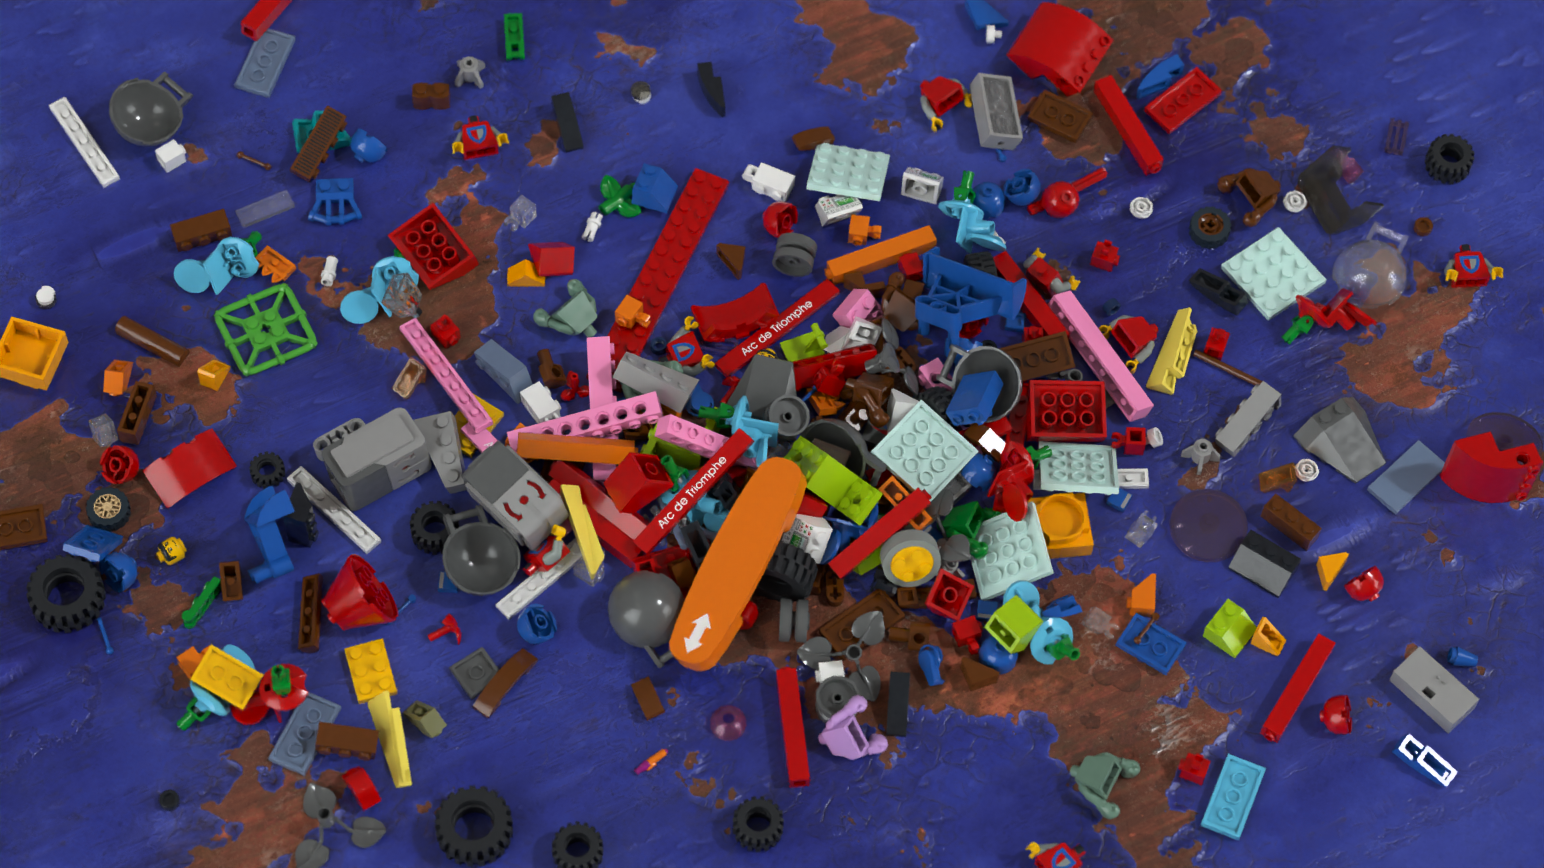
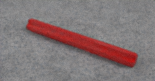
M1100 168L1071 184L1079 192L1106 178L1107 171L1104 168ZM1041 199L1027 206V211L1030 215H1035L1044 210Z

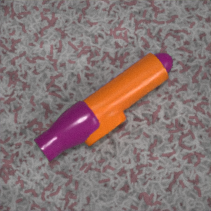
M661 749L643 761L634 769L636 774L639 775L641 772L649 771L655 767L656 763L667 755L668 749Z

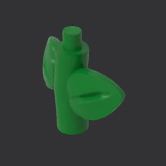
M606 174L601 181L600 191L607 200L598 205L600 212L607 216L617 209L622 216L628 218L641 214L640 206L631 204L632 199H629L632 196L635 183L625 184L621 188L615 178Z

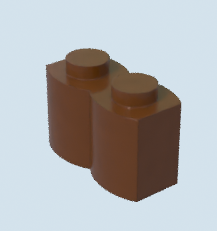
M413 84V108L419 110L430 108L444 110L450 108L449 84Z

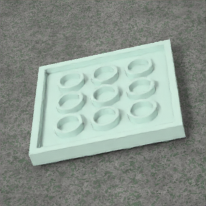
M828 143L817 145L807 182V189L880 201L890 155L883 152H871L864 149L830 145Z
M1279 227L1221 265V269L1242 292L1246 293L1247 298L1268 321L1297 302L1295 298L1297 295L1307 296L1324 285L1327 280Z
M920 400L871 453L886 463L887 469L912 492L917 488L921 491L925 489L932 497L929 500L931 502L978 453V450L926 403Z
M1039 441L1038 449L1047 445L1049 446L1048 449L1051 448L1052 450L1051 457L1039 462L1041 490L1084 492L1087 494L1103 493L1106 495L1119 493L1116 448L1107 445Z
M1032 501L1028 503L1026 517L1021 521L1015 522L1007 515V512L983 521L975 540L987 543L988 554L983 559H975L971 556L981 600L987 601L1004 594L1007 588L1016 581L1021 580L1031 583L1054 573L1035 503Z

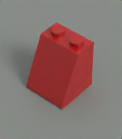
M632 452L628 453L603 483L619 513L634 514L674 485L661 464L658 455Z

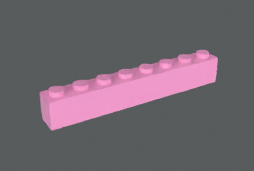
M1071 290L1054 295L1048 306L1070 333L1069 339L1099 381H1105V389L1128 421L1131 422L1146 417L1154 404Z
M610 336L587 337L590 409L617 402V396H613V390L616 389V379L612 378V372H615V360H611V354H615L614 343H610ZM603 420L600 424L604 425L608 420ZM619 433L607 434L602 438L619 439ZM593 463V479L600 485L605 486L603 484L604 481L616 469L617 465Z

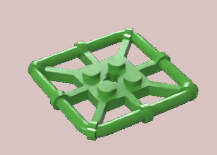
M286 283L272 286L253 295L248 294L246 298L224 306L214 313L216 324L225 340L224 345L230 350L239 370L244 376L257 374L278 364L283 365L285 361L316 348L318 344L316 336L306 318L305 310L301 308L292 289ZM279 292L273 307L260 312L255 302ZM285 295H287L295 314L282 319L278 310ZM249 304L255 314L246 319L227 315V313ZM300 321L308 339L290 334L286 326ZM224 322L243 327L246 334L232 339ZM264 327L270 328L268 333H265V331L261 332ZM250 341L253 352L248 363L245 365L237 346ZM287 341L303 345L285 354H281L277 345ZM272 348L276 357L254 366L259 353Z

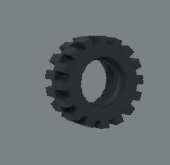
M268 451L263 455L259 453V457L254 456V461H251L249 466L254 484L257 483V486L260 488L263 486V489L268 486L273 487V485L277 487L279 481L282 482L283 477H285L283 460L280 459L278 454L276 456L274 452L268 454ZM266 465L275 467V471L270 475H262L259 472Z

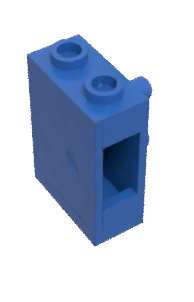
M995 370L963 375L946 410V414L954 426L972 423L983 425L988 417L992 416V408L1004 385Z

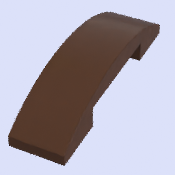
M965 579L964 581L974 586L969 600L977 598L974 579ZM916 586L897 588L896 593L899 607L909 609L928 608L925 605V601L932 587L916 589Z
M524 648L519 650L490 680L475 701L473 708L489 719L501 705V700L524 674L527 675L538 662V658Z

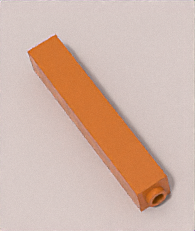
M930 225L827 261L826 269L824 270L826 278L831 280L834 285L843 283L845 274L862 272L865 275L898 263L899 257L905 253L917 252L918 255L924 254L937 245V239Z
M518 432L517 454L522 458L620 464L629 452L638 453V447H635V440Z

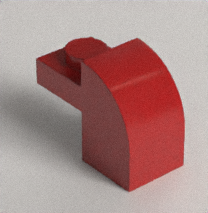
M363 767L352 768L341 776L344 783L352 791L356 802L363 810L382 801Z

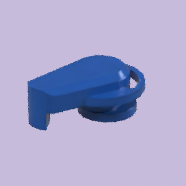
M697 384L686 404V410L692 416L698 417L700 405L710 407L711 404V408H714V401L711 395L703 392L700 385Z
M931 644L921 647L918 661L929 686L941 685L944 683V680L940 677L939 667L943 654L938 646Z

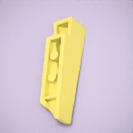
M1190 307L1177 311L1146 384L1148 389L1172 395L1175 390L1176 377H1184L1197 333L1196 324H1191L1190 315L1192 309Z
M560 485V494L569 514L570 524L592 580L595 578L596 572L604 560L602 548L586 505L582 503L579 486Z
M389 690L384 691L369 700L368 707L375 728L379 730L378 737L395 787L412 786L400 707L391 708Z

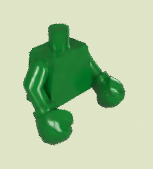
M978 501L953 507L945 519L940 521L948 538L956 534L965 535L969 540L971 556L975 559H983L988 554V545L986 542L975 540V537L983 521L1003 513L992 510L993 508H982ZM937 523V529H938L939 532H941V530H940V528H939V526H938V523Z

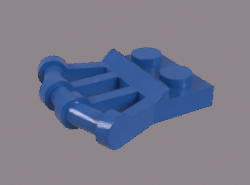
M353 178L316 179V202L309 213L308 221L314 222L315 220L328 226L331 223L344 225L351 220L362 219L361 212L354 201ZM331 203H339V216H331ZM344 203L350 204L353 210L352 213L344 215ZM322 204H326V216L318 214Z

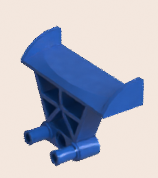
M937 246L923 254V283H925V288L931 290L928 295H920L915 298V317L918 320V334L928 335L930 333V323L948 331V346L951 344L959 346V331L962 329L963 323L997 314L1011 320L1015 319L1024 301L1027 279L1022 278L1015 283L939 256L940 248Z
M272 486L261 490L251 500L244 517L265 560L263 564L247 570L251 580H255L256 584L270 577L278 578L294 571L293 564L287 554L275 520L295 511L287 492L282 490L276 494Z

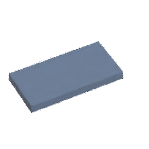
M268 28L258 41H254L234 84L235 88L269 98L294 45L295 36Z
M1418 440L1369 485L1367 490L1396 515L1441 473L1445 462Z
M308 692L304 702L295 708L268 758L269 761L305 776L318 751H315L319 722L333 724L341 710V706Z

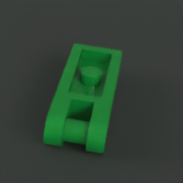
M522 13L504 14L507 60H512V58L525 59ZM511 48H519V51H512Z
M214 576L211 581H208L204 585L201 595L193 600L190 610L182 613L183 623L187 629L195 627L222 590L219 578Z

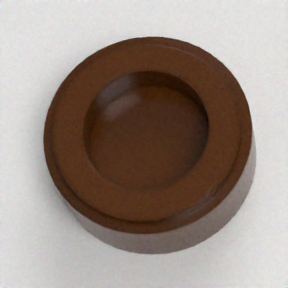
M1420 217L1415 221L1414 231L1417 235L1428 236L1432 232L1433 223L1430 219Z

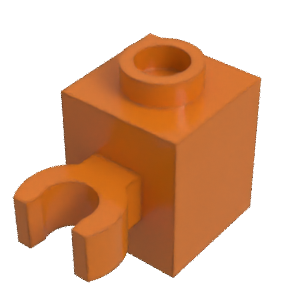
M851 214L848 243L866 245L868 236L880 239L882 226H869L870 217Z
M626 295L615 311V321L620 326L632 329L636 322L645 328L650 324V316L643 313V303Z
M192 646L176 657L179 666L189 679H191L210 646L204 648L201 653H198Z

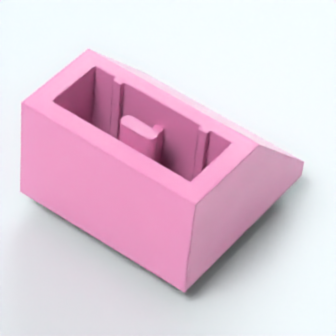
M853 289L832 316L840 326L850 328L855 316L867 320L883 316L884 313L868 289Z

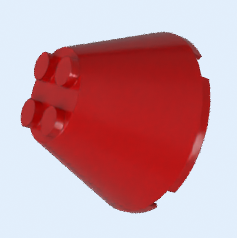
M352 554L346 559L326 596L321 599L322 604L329 611V614H327L329 620L333 624L337 623L343 631L392 623L398 617V609L384 581L381 583L374 575L375 569L357 554Z

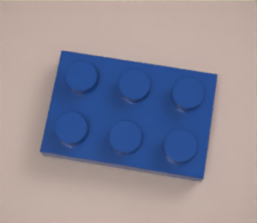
M86 525L64 543L63 550L73 556L86 557L89 561L100 562L122 543L123 536Z
M1136 613L1115 646L1167 676L1186 647L1187 642L1153 623L1141 638V643L1135 644L1134 638L1139 636L1150 621Z

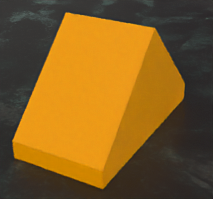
M525 259L508 268L507 287H545V276L538 277L534 263Z
M212 360L201 366L197 371L200 385L218 391L231 366L217 360Z
M1343 552L1318 558L1316 566L1323 590H1328L1346 563L1349 556L1348 553Z
M1262 617L1250 644L1270 654L1279 656L1286 639L1266 617Z

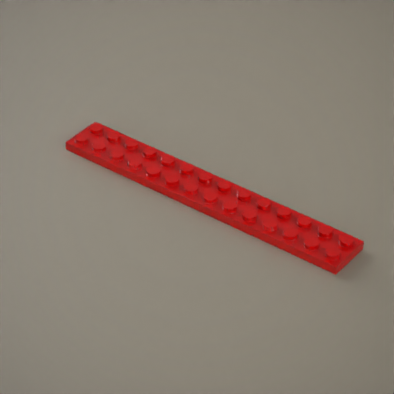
M695 168L629 293V296L643 303V313L650 316V324L645 328L636 322L632 329L620 326L615 321L607 335L610 336V343H614L615 354H611V360H615V371L626 352L641 356L729 186L728 180ZM616 380V389L614 390L621 393L622 385L620 381Z

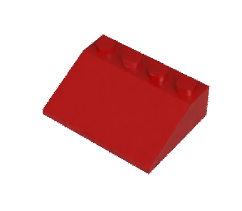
M434 203L388 234V237L405 259L410 261L411 267L419 274V277L429 290L462 277L479 265L475 255Z
M1029 380L1026 416L1027 441L1102 442L1107 438L1105 381Z

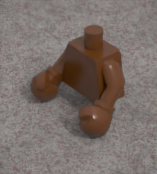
M1246 168L1236 174L1232 173L1231 175L1220 177L1217 186L1220 192L1231 193L1233 187L1238 185L1255 209L1252 212L1245 213L1242 218L1243 224L1246 227L1252 228L1259 223L1265 213L1274 207L1281 185L1267 171Z
M893 272L889 276L886 290L882 296L881 310L895 330L897 328L902 332L918 329V320L915 317V300L900 290L904 283L903 273Z
M863 373L858 379L848 378L846 389L854 390L853 398L866 404L869 409L870 423L876 428L887 425L890 416L884 412L881 406L883 405L887 411L894 378Z
M845 383L839 395L842 400H849L850 403L837 419L851 424L856 430L860 431L869 420V409L864 402L853 398L854 390L846 389ZM818 415L812 418L810 424L823 419L822 416Z

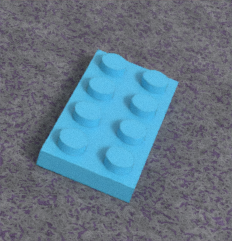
M1228 754L1201 826L1239 841L1266 768Z

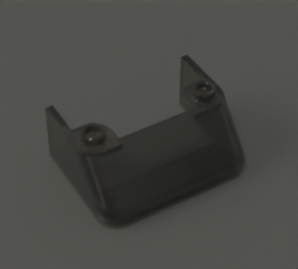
M1332 145L1298 177V185L1324 231L1328 234H1338L1360 226L1384 207L1382 203L1365 201L1362 205L1352 210L1350 209L1336 184V181L1341 178L1343 173L1339 161L1352 151L1349 147Z

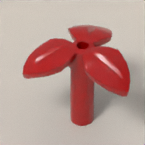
M570 370L566 379L567 386L571 389L563 390L560 398L570 401L575 398V393L581 398L589 396V386L583 385L579 387L580 380L578 374Z
M729 376L722 381V385L731 386V388L721 399L720 404H727L741 380L740 378Z
M448 613L442 621L445 626L428 634V638L432 642L449 632H454L457 636V645H459L461 642V630L456 619Z

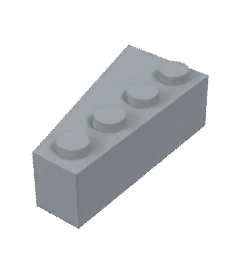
M629 352L624 354L612 377L643 394L656 391L660 403L678 413L682 412L699 382V379Z
M1264 381L1260 385L1256 384L1251 391L1252 395L1248 400L1245 398L1241 402L1238 412L1236 414L1232 413L1227 420L1228 424L1224 428L1221 427L1215 434L1216 444L1233 457L1250 440L1249 435H1254L1258 432L1262 425V420L1268 421L1272 416L1274 408L1278 410L1281 406V394Z
M448 411L414 419L415 424L425 438L428 452L447 491L453 494L467 490L461 476L465 472L456 418L453 413Z

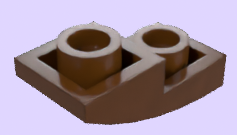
M828 126L808 129L792 136V140L798 150H815L816 145H821L822 143L833 144L835 140Z
M649 676L631 684L647 721L665 713Z

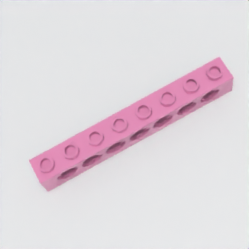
M656 391L509 431L507 435L510 447L517 453L518 432L563 435L566 430H571L565 436L602 438L607 434L621 433L625 429H637L643 424H655L658 422V418L663 417L659 397ZM640 410H646L643 414H638ZM621 415H627L625 419H619ZM603 420H608L606 424H600ZM590 425L588 429L582 430L583 426Z

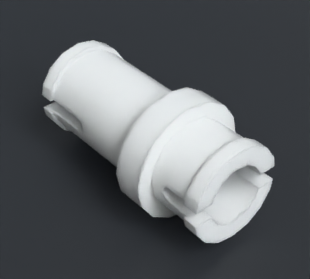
M592 212L591 217L587 219V226L582 235L585 241L588 234H590L588 242H593L597 229L601 227V220L603 218L601 214H598L596 218L597 212Z
M328 256L326 258L325 268L321 272V283L325 286H332L333 280L336 279L335 271L338 263L336 257Z

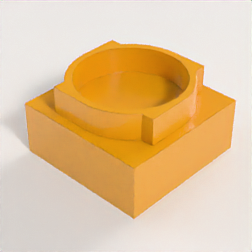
M11 316L0 340V377L28 387L47 391L69 343L65 331Z
M1061 493L1045 497H1034L1027 501V503L1031 501L1035 503L1050 559L1092 554L1094 544L1085 493Z

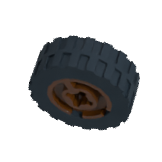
M1216 207L1200 208L1192 216L1189 225V235H1191L1192 241L1196 245L1208 249H1216L1224 245L1231 231L1230 218L1225 212Z

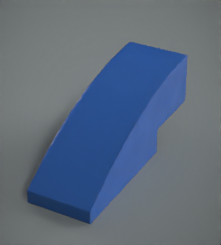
M1178 54L1158 64L1148 73L1138 87L1136 95L1138 100L1170 87L1171 79L1182 75L1184 64Z
M1410 734L1402 736L1392 750L1396 756L1413 769L1444 787H1447L1457 773L1454 768L1428 745L1422 746Z

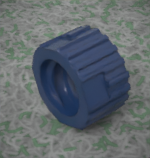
M1112 298L1105 302L1102 309L1108 316H1112L1121 308V304L1115 298Z
M660 336L652 339L651 350L653 354L662 355L666 353V340ZM661 343L663 347L659 349L655 348V345Z

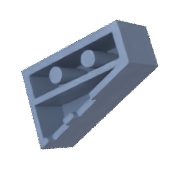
M490 339L474 352L477 359L475 362L481 370H484L519 404L521 402L520 392L533 385L527 367Z

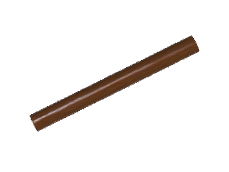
M1197 349L1193 354L1194 357L1254 386L1262 383L1261 380Z

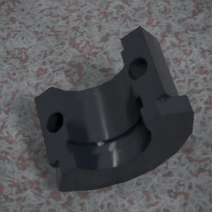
M878 565L869 591L873 592L874 589H881L886 591L888 596L893 597L896 594L897 586L887 579L882 566Z

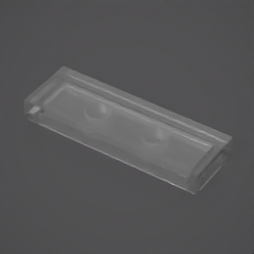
M285 190L240 208L235 212L242 227L245 228L295 208L288 191Z

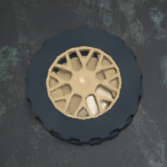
M104 487L96 490L94 494L90 495L86 503V512L91 525L109 532L117 531L121 527L123 528L126 522L129 521V516H131L128 498L125 496V493L117 488Z

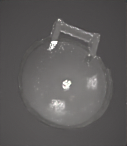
M1375 221L1366 240L1350 244L1342 250L1333 266V280H1335L1338 286V292L1342 288L1352 291L1354 294L1347 301L1363 308L1377 309L1380 305L1394 303L1402 295L1406 286L1407 270L1401 253L1409 236L1395 233L1380 226ZM1375 232L1400 242L1397 251L1386 242L1372 239Z

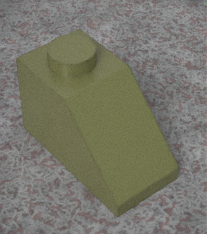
M418 700L403 712V715L423 735L430 738L441 734L442 729L447 726L434 707Z

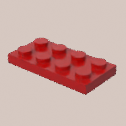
M1196 67L1149 103L1144 111L1167 133L1171 134L1221 95L1222 89Z

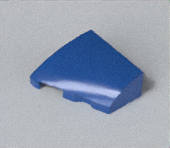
M965 0L966 10L970 20L973 19L977 30L987 28V25H995V29L1009 26L1008 20L986 1Z
M1070 593L1053 600L1046 607V610L1041 612L1044 617H1066L1083 611L1080 604L1076 602L1074 595Z

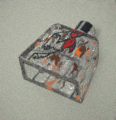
M408 273L393 275L381 303L400 318L409 316L417 318L422 314V310L418 306L422 293Z

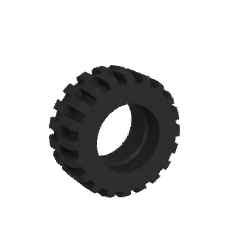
M779 540L754 592L770 600H778V602H781V598L791 599L792 602H797L798 599L805 600L811 593L818 571L814 558H811L808 552H804L802 548H797L791 543L788 544Z
M66 554V557L56 555L55 559L51 560L48 558L44 560L45 564H39L35 568L37 572L31 573L29 577L31 582H28L26 587L28 591L26 593L27 600L36 620L42 623L45 628L51 629L52 627L54 632L59 633L61 630H64L65 633H71L73 629L79 631L82 630V626L91 625L93 623L92 619L99 617V610H103L104 600L106 599L104 585L97 568H94L89 560L85 562L84 557L77 556L74 558L71 554ZM76 582L84 586V591L80 598L69 605H55L48 601L51 591L61 583Z
M470 785L469 789L464 790V787L458 788V793L454 794V792H451L447 795V801L445 799L442 800L440 809H437L435 814V832L439 847L442 852L446 853V857L450 860L454 858L455 863L462 865L464 862L467 867H473V864H478L481 867L485 866L484 862L487 861L491 864L496 861L495 857L497 855L501 857L505 853L504 848H508L511 843L510 838L513 837L511 810L506 805V800L502 796L498 797V792L493 789L488 792L487 787L481 786L480 789H476L475 785ZM477 812L491 818L493 828L488 835L481 839L467 840L460 837L455 831V824L466 814Z

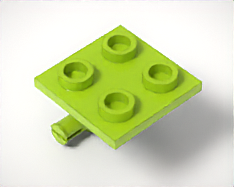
M818 323L811 325L812 332L780 342V347L787 361L793 362L825 354L823 349L827 348L828 344L824 339L825 334L820 330Z

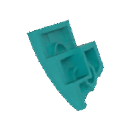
M315 110L312 119H293L292 125L297 153H300L323 111ZM345 129L343 132L339 131L336 136L338 141L335 147H330L329 150L349 146L352 137L350 138Z

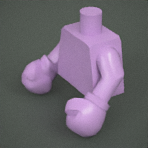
M860 695L853 696L843 709L835 713L826 722L825 729L818 737L819 743L822 745L827 744L833 755L844 756L851 760L867 754L882 753L888 747L887 739L881 734L870 735L867 742L854 717L855 713L863 712L867 707V700Z

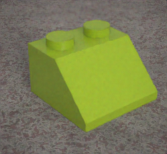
M1227 599L1205 627L1203 637L1233 658H1236L1254 635L1257 627L1243 608Z

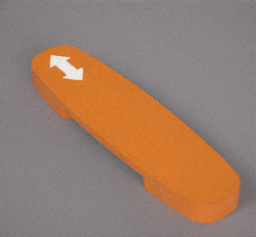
M773 457L761 463L736 500L710 546L684 601L669 642L671 653L684 667L695 671H705L715 666L742 626L743 618L741 613L764 574L782 534L791 529L807 487L805 475L793 461L781 457Z

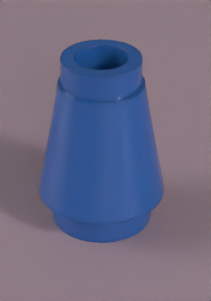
M1458 646L1455 648L1451 647L1448 651L1447 662L1456 666L1475 667L1478 662V655H1474Z

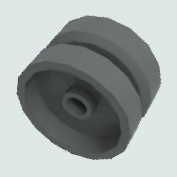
M781 234L777 239L772 264L775 269L786 275L795 277L809 275L813 269L817 244L810 237L803 234Z
M782 395L768 404L762 415L763 421L779 424L777 438L779 441H789L801 434L808 426L810 419L809 409L805 402L794 395Z
M781 598L779 641L789 642L791 630H795V641L807 642V630H809L810 612H808L809 600L798 599L796 611H792V600Z
M832 676L825 679L819 685L816 691L815 711L819 719L825 724L835 713L843 709L853 696L860 695L856 684L852 680L843 676Z

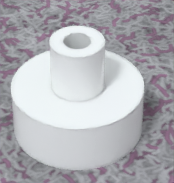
M987 25L986 43H994L995 38L1002 37V31H995V25Z
M1157 427L1149 429L1146 437V445L1151 444L1154 448L1163 445V437Z

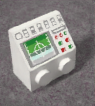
M908 167L903 174L901 195L936 205L943 187L944 177L936 173H928L918 168Z
M838 194L832 198L824 196L815 205L822 226L850 218L851 214L857 215L863 209L858 198Z
M797 514L791 529L783 533L780 540L784 541V543H791L797 548H802L804 552H808L811 555V558H814L816 563L820 564L833 529L825 518Z

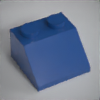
M644 163L633 187L631 204L667 213L678 185L662 168Z

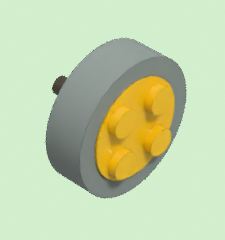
M910 529L900 531L892 535L881 548L880 560L884 574L889 581L898 586L915 587L931 580L941 566V556L936 540L930 534L921 530Z

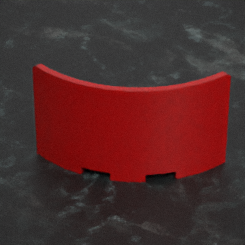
M761 283L748 294L728 303L715 306L692 305L690 307L696 322H698V328L704 341L725 342V339L733 337L736 340L750 336L749 332L759 327L761 330L780 316L766 283Z
M213 428L196 435L189 443L186 444L184 442L172 449V453L166 457L158 458L142 471L166 508H170L199 487L236 468L237 465Z

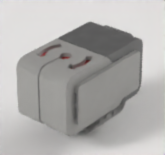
M396 408L368 424H365L360 418H353L318 437L313 442L316 456L319 460L324 461L332 485L347 508L352 511L360 510L428 472L432 467L425 438L404 408Z
M499 440L485 449L469 464L468 469L461 474L465 487L471 497L481 504L503 528L505 527L520 545L523 546L525 544L531 551L535 550L549 536L553 525L560 526L569 517L561 496L509 445L505 446Z

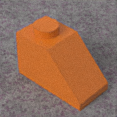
M113 360L104 372L103 392L109 393L111 396L122 395L127 390L133 362Z
M1152 573L1132 589L1130 597L1127 596L1126 608H1129L1130 616L1138 613L1143 617H1151L1154 613L1156 574Z

